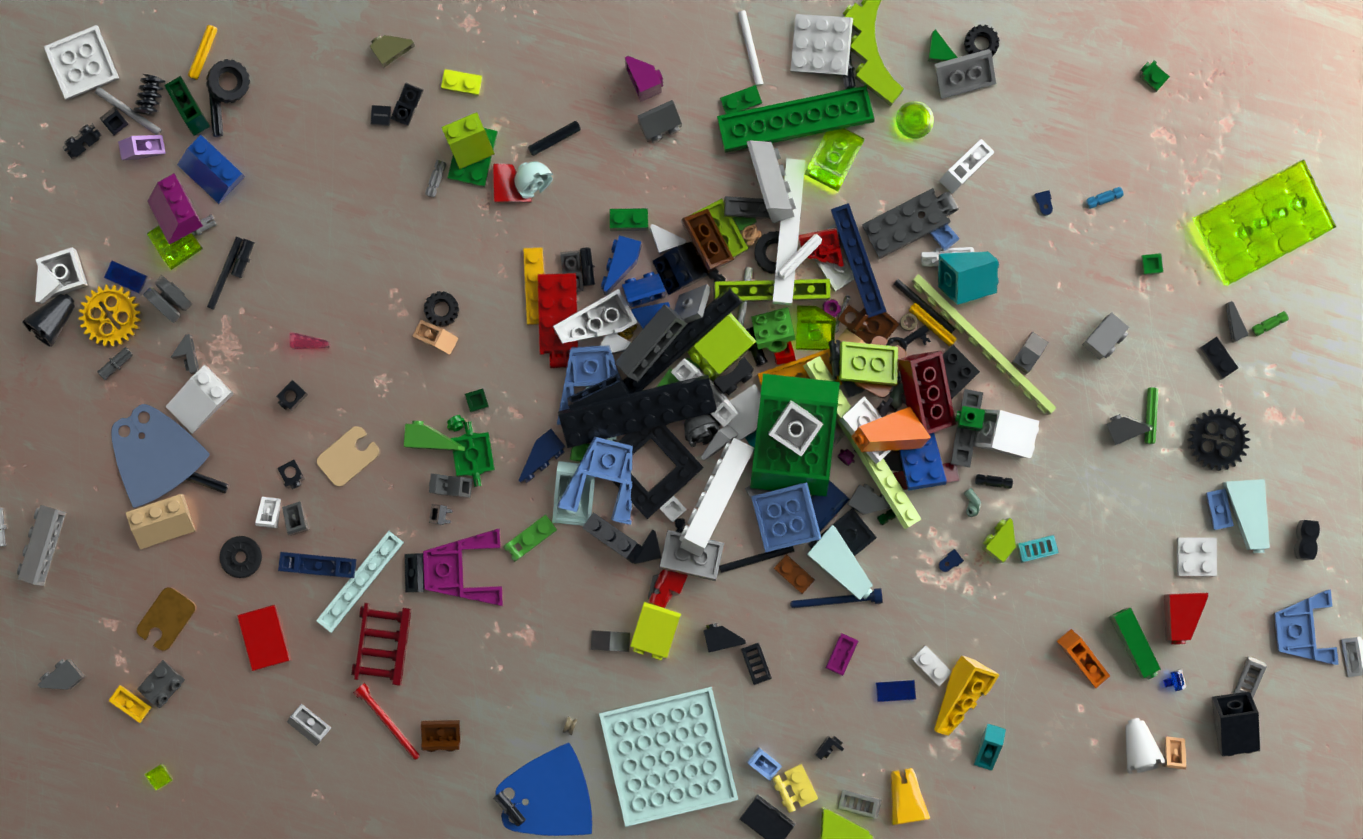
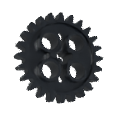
M1220 408L1216 409L1215 414L1212 409L1209 410V416L1206 413H1202L1203 419L1197 417L1195 420L1198 424H1191L1194 431H1188L1192 435V438L1187 439L1188 442H1192L1188 449H1194L1191 456L1197 455L1196 462L1202 460V467L1209 464V470H1213L1214 466H1216L1217 471H1221L1222 465L1225 470H1228V464L1235 467V460L1242 462L1240 455H1247L1243 449L1249 448L1245 444V442L1250 441V438L1245 437L1249 431L1243 430L1246 423L1240 425L1241 417L1234 419L1235 413L1233 412L1228 415L1227 409L1224 410L1223 414H1221ZM1209 423H1213L1216 426L1214 433L1208 431L1207 426ZM1228 428H1232L1234 430L1235 434L1233 438H1229L1226 435V430ZM1205 434L1211 437H1218L1220 435L1221 440L1232 441L1235 445L1225 442L1217 444V440L1203 438L1202 435ZM1205 441L1211 444L1209 452H1206L1202 447ZM1223 446L1228 447L1230 450L1228 457L1223 456L1221 453Z

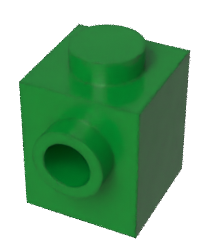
M962 406L960 411L957 410L955 422H958L957 427L981 431L985 410Z

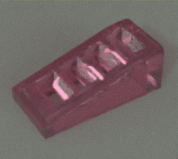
M290 332V347L292 349L330 347V342Z

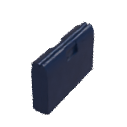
M830 480L827 497L811 496L820 532L850 500Z

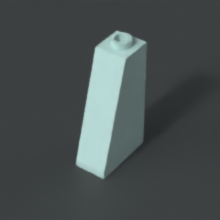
M1265 479L1223 482V487L1226 489L1229 503L1247 550H1253V553H1265L1264 549L1270 548Z
M831 525L806 555L858 600H861L862 597L866 599L872 592L870 588L873 585L836 527Z

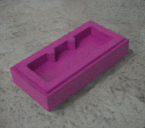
M841 633L825 668L843 676L859 641Z

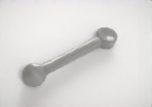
M846 295L844 298V303L842 305L838 318L843 313L847 303L850 300L849 295ZM838 318L835 325L832 327V332L837 333L839 331L838 326L840 322L838 321Z

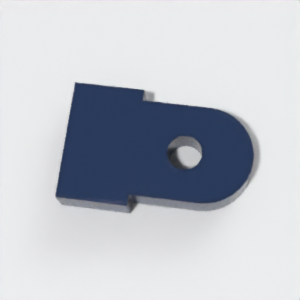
M1050 190L1034 194L1041 214L1045 216L1050 215L1053 211Z
M953 549L947 554V557L939 562V569L947 572L954 566L957 567L964 560Z

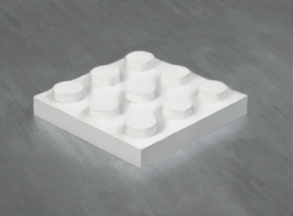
M796 14L790 71L848 75L853 18Z
M97 25L44 46L66 100L119 79Z

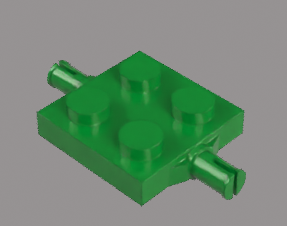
M472 421L468 422V424L464 422L466 434L451 438L465 447V451H453L456 476H472L474 487H477V481L478 486H482L480 475L484 472L495 470L489 432L473 433Z

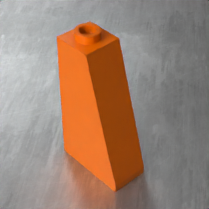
M911 407L861 425L851 436L861 452L920 449L931 438Z

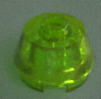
M910 101L902 105L898 110L896 124L903 135L917 139L924 137L931 131L934 124V116L931 109L925 103Z

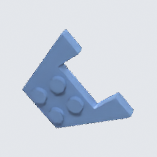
M1325 590L1274 613L1278 652L1339 665L1337 647L1321 649L1316 647L1313 609L1333 607L1331 590Z

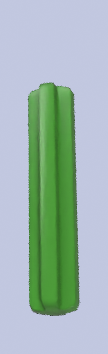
M1150 387L1147 391L1146 423L1152 425L1153 429L1145 432L1146 444H1154L1156 442L1159 389L1155 387Z

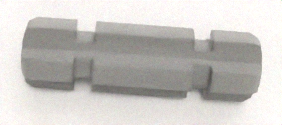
M437 160L435 163V170H433L428 183L429 187L425 191V194L429 197L436 196V188L439 187L443 176L442 171L446 167V163Z

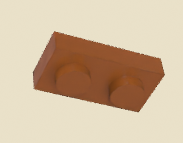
M787 554L773 568L801 594L815 581Z

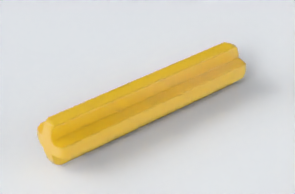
M207 25L189 70L188 76L192 79L197 80L199 78L216 35L217 28L212 25Z
M914 303L909 308L911 314L915 315L918 320L948 346L954 344L956 337L917 303Z

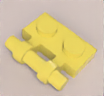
M802 764L785 771L787 779L784 781L781 780L779 775L772 778L775 783L774 788L779 792L783 800L782 804L784 807L786 806L789 813L796 810L793 803L797 800L800 806L803 807L818 799ZM788 785L791 786L795 794L789 797L785 788Z

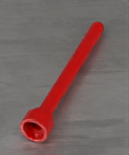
M365 683L353 692L354 695L361 700L364 699L409 755L415 760L418 759L419 753L370 696V691L368 690L370 688Z

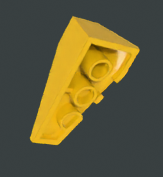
M961 655L951 672L934 730L949 736L964 720V714L970 708L974 709L976 707V701L982 694L987 695L999 674L976 660Z

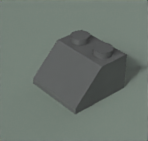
M673 100L638 115V123L647 142H657L663 138L662 135L667 133L672 135L680 131L679 128L682 127V122Z

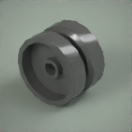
M161 275L155 281V284L162 292L159 293L154 288L149 287L143 295L163 315L175 323L181 317L178 310L174 307L175 304L181 310L187 311L192 303L173 282L170 283Z

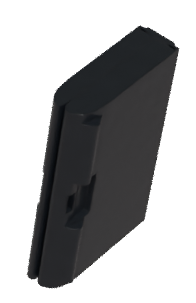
M759 795L755 797L739 819L764 839H785L796 825L794 821Z

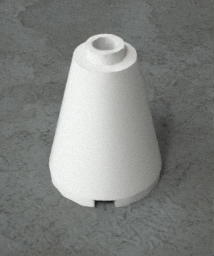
M1139 718L1129 720V724L1125 726L1128 773L1133 774L1132 770L1135 769L1137 773L1158 768V763L1165 765V759L1145 722L1140 721Z

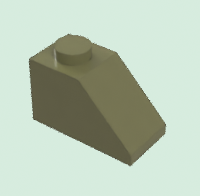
M388 35L376 37L371 41L372 44L370 45L371 50L383 67H386L415 47L411 39Z

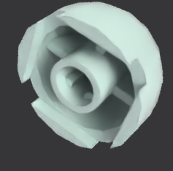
M525 162L518 167L514 179L515 186L523 198L534 197L533 193L537 190L541 193L550 185L553 180L551 175L553 174L547 166L540 162Z

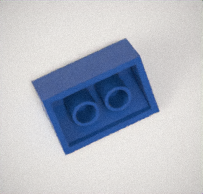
M202 135L187 148L177 164L218 204L245 177Z

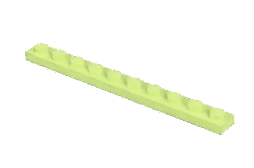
M919 274L913 279L912 282L914 283L913 287L920 294L923 292L928 297L926 300L933 307L937 305L942 310L940 312L941 315L947 320L951 319L955 323L954 327L961 334L965 332L969 336L968 341L975 347L979 346L983 350L981 353L988 360L992 359L997 363L995 367L1003 374L1006 372L1011 377L1009 379L1010 382L1016 387L1020 386L1024 390L1023 394L1029 400L1034 399L1038 403L1037 408L1041 412L1051 414L1056 409L1025 376Z
M820 356L803 365L810 379L835 381ZM839 388L836 420L904 529H907L921 520L884 458L875 464L866 452H861L852 439V435L839 421L851 408V405Z

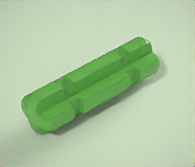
M1283 311L1277 314V316H1273L1261 322V324L1253 326L1252 330L1256 336H1259L1264 331L1266 332L1280 325V323L1288 321L1289 317Z

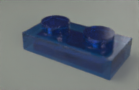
M111 261L104 278L140 294L148 276L115 261Z

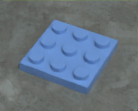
M807 482L751 496L765 552L821 539Z

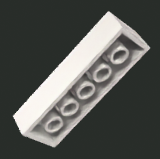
M733 438L731 443L728 442L720 456L723 460L719 458L712 472L715 476H710L704 488L707 492H702L695 506L699 509L694 508L687 522L690 524V527L686 525L679 540L682 541L680 548L701 557L754 447L736 438Z

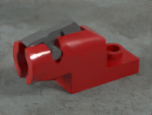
M664 569L660 574L653 575L648 602L665 608L673 596L672 592L681 593L688 575Z

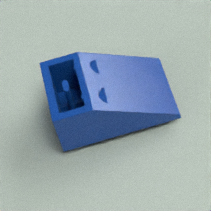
M620 235L618 240L614 239L611 249L614 255L613 258L608 259L606 271H609L607 277H603L601 284L604 295L609 294L637 264L642 247L641 241Z

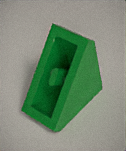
M935 29L931 34L928 61L940 63L958 58Z

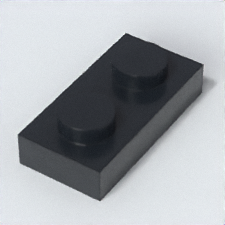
M1218 337L1200 347L1221 379L1238 369V366Z
M423 553L405 554V593L424 592Z

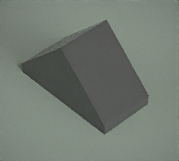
M301 502L282 507L288 535L292 536L310 530Z
M592 630L591 650L629 652L630 633Z

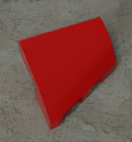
M493 164L494 202L532 203L531 198L525 199L518 192L514 182L517 171L512 164Z
M837 228L799 235L801 247L814 234H817L822 239V243L807 258L818 259L824 263L837 264L840 267L844 266Z

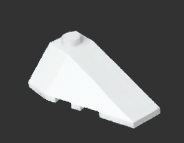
M617 289L554 325L553 328L560 341L566 343L622 332L638 322L620 290Z

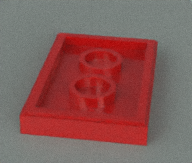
M275 605L237 615L252 671L290 661Z

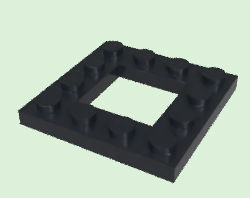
M665 424L628 433L618 441L619 443L633 446V455L647 441L652 439L676 465L650 491H647L631 474V501L646 519L651 517L704 468ZM612 481L618 488L620 487L619 482Z

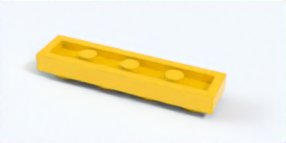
M523 248L527 325H539L538 274H544L543 248Z

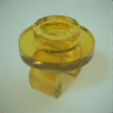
M635 324L632 328L629 327L617 334L624 339H631L637 325Z

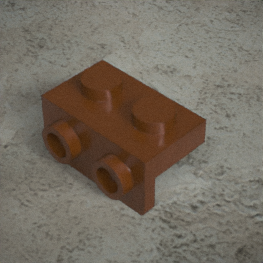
M460 720L421 721V750L428 752L436 750L452 752L459 750L461 744Z

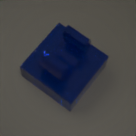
M1182 669L1171 672L1172 677L1163 680L1165 687L1174 686L1175 691L1186 688Z

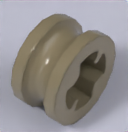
M911 313L905 314L900 320V326L905 331L914 330L918 324L916 316ZM906 317H910V320L913 319L914 323L911 324V327L904 325L903 322L906 321Z
M568 716L563 733L569 732V735H572L577 719L572 720Z

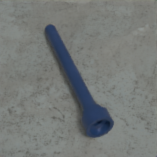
M876 588L866 599L862 597L861 600H858L854 595L794 600L791 601L790 606L792 608L862 601L881 604L883 603L881 588Z

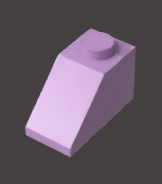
M162 135L130 136L118 142L122 160H138L166 154Z

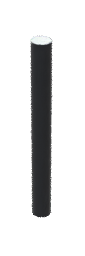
M236 236L207 305L210 309H215L234 263L235 256L243 241L242 238Z
M896 280L893 285L914 303H917L951 334L956 329L901 280Z
M790 546L720 565L719 569L723 573L795 552L794 547Z

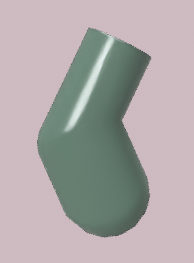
M902 382L890 393V397L893 399L890 405L895 409L900 408L903 404L901 401V394L904 392Z
M970 488L964 492V495L969 500L966 513L968 516L974 517L980 511L981 500L973 489Z

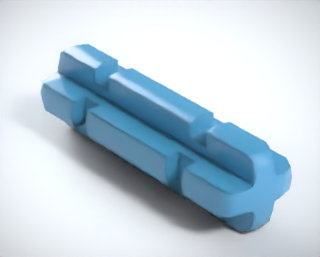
M1117 187L1113 191L1109 190L1096 195V197H1090L1086 200L1089 208H1094L1098 204L1102 205L1114 200V198L1118 199L1124 195L1121 187Z

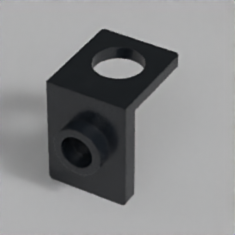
M891 397L887 402L883 400L876 410L879 411L878 413L881 417L886 416L888 412L895 413L899 411L890 405L893 401Z
M295 460L278 467L286 488L291 487L293 490L302 485L301 482L305 478ZM290 466L296 470V474L292 478H288L285 475V469Z

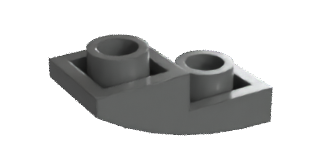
M579 251L560 252L562 274L576 273L577 292L584 291Z

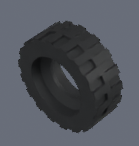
M224 59V61L217 62L209 70L206 77L208 92L219 102L228 104L229 102L234 103L240 100L249 89L250 80L247 69L235 60ZM225 72L234 74L237 78V86L230 91L221 88L219 85L221 74Z
M770 231L762 235L755 246L754 254L758 266L770 274L776 272V262L767 258L766 249L769 245L778 243L779 231Z

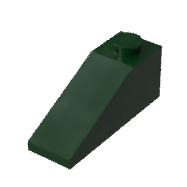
M181 76L164 85L193 136L210 127Z

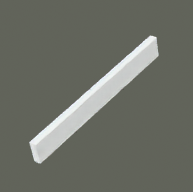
M786 158L784 182L788 181L791 192L788 193L789 199L793 198L796 209L793 210L795 217L780 221L772 304L792 305L795 270L786 279H782L778 275V270L797 252L805 160Z

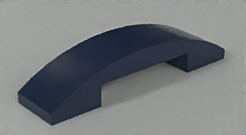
M280 552L278 571L355 578L357 559Z

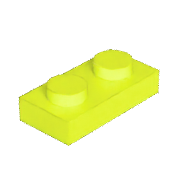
M444 69L441 89L479 96L482 76Z

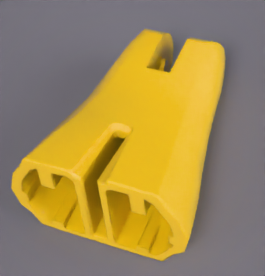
M912 768L904 769L906 784L901 783L902 778L899 770L891 771L892 825L930 819Z

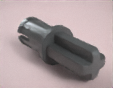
M125 347L115 357H110V361L97 372L104 380H107L110 375L117 369L120 370V367L132 357V352Z

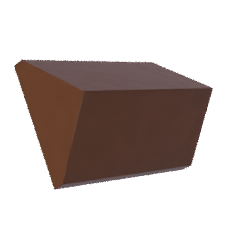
M708 209L684 217L681 220L707 273L734 260Z

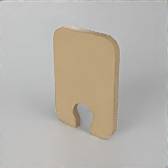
M355 426L317 458V464L336 486L345 485L379 455V448L374 442L370 443L365 451H359L356 448V441L367 435L361 427Z

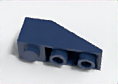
M552 429L535 441L519 478L520 483L523 481L528 483L535 477L533 473L538 469L543 471L550 465L548 461L553 457L558 459L565 453L563 449L566 446Z

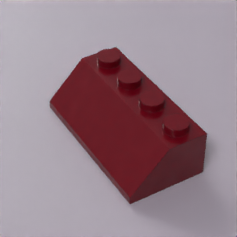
M942 351L914 354L898 359L906 405L911 407L928 434L956 425Z

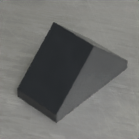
M652 529L642 545L644 549L634 564L661 559L656 531Z

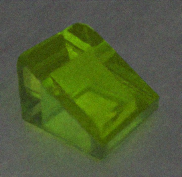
M160 764L145 774L155 790L173 780L164 764Z

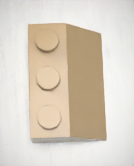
M182 494L125 512L140 550L196 531L185 497Z

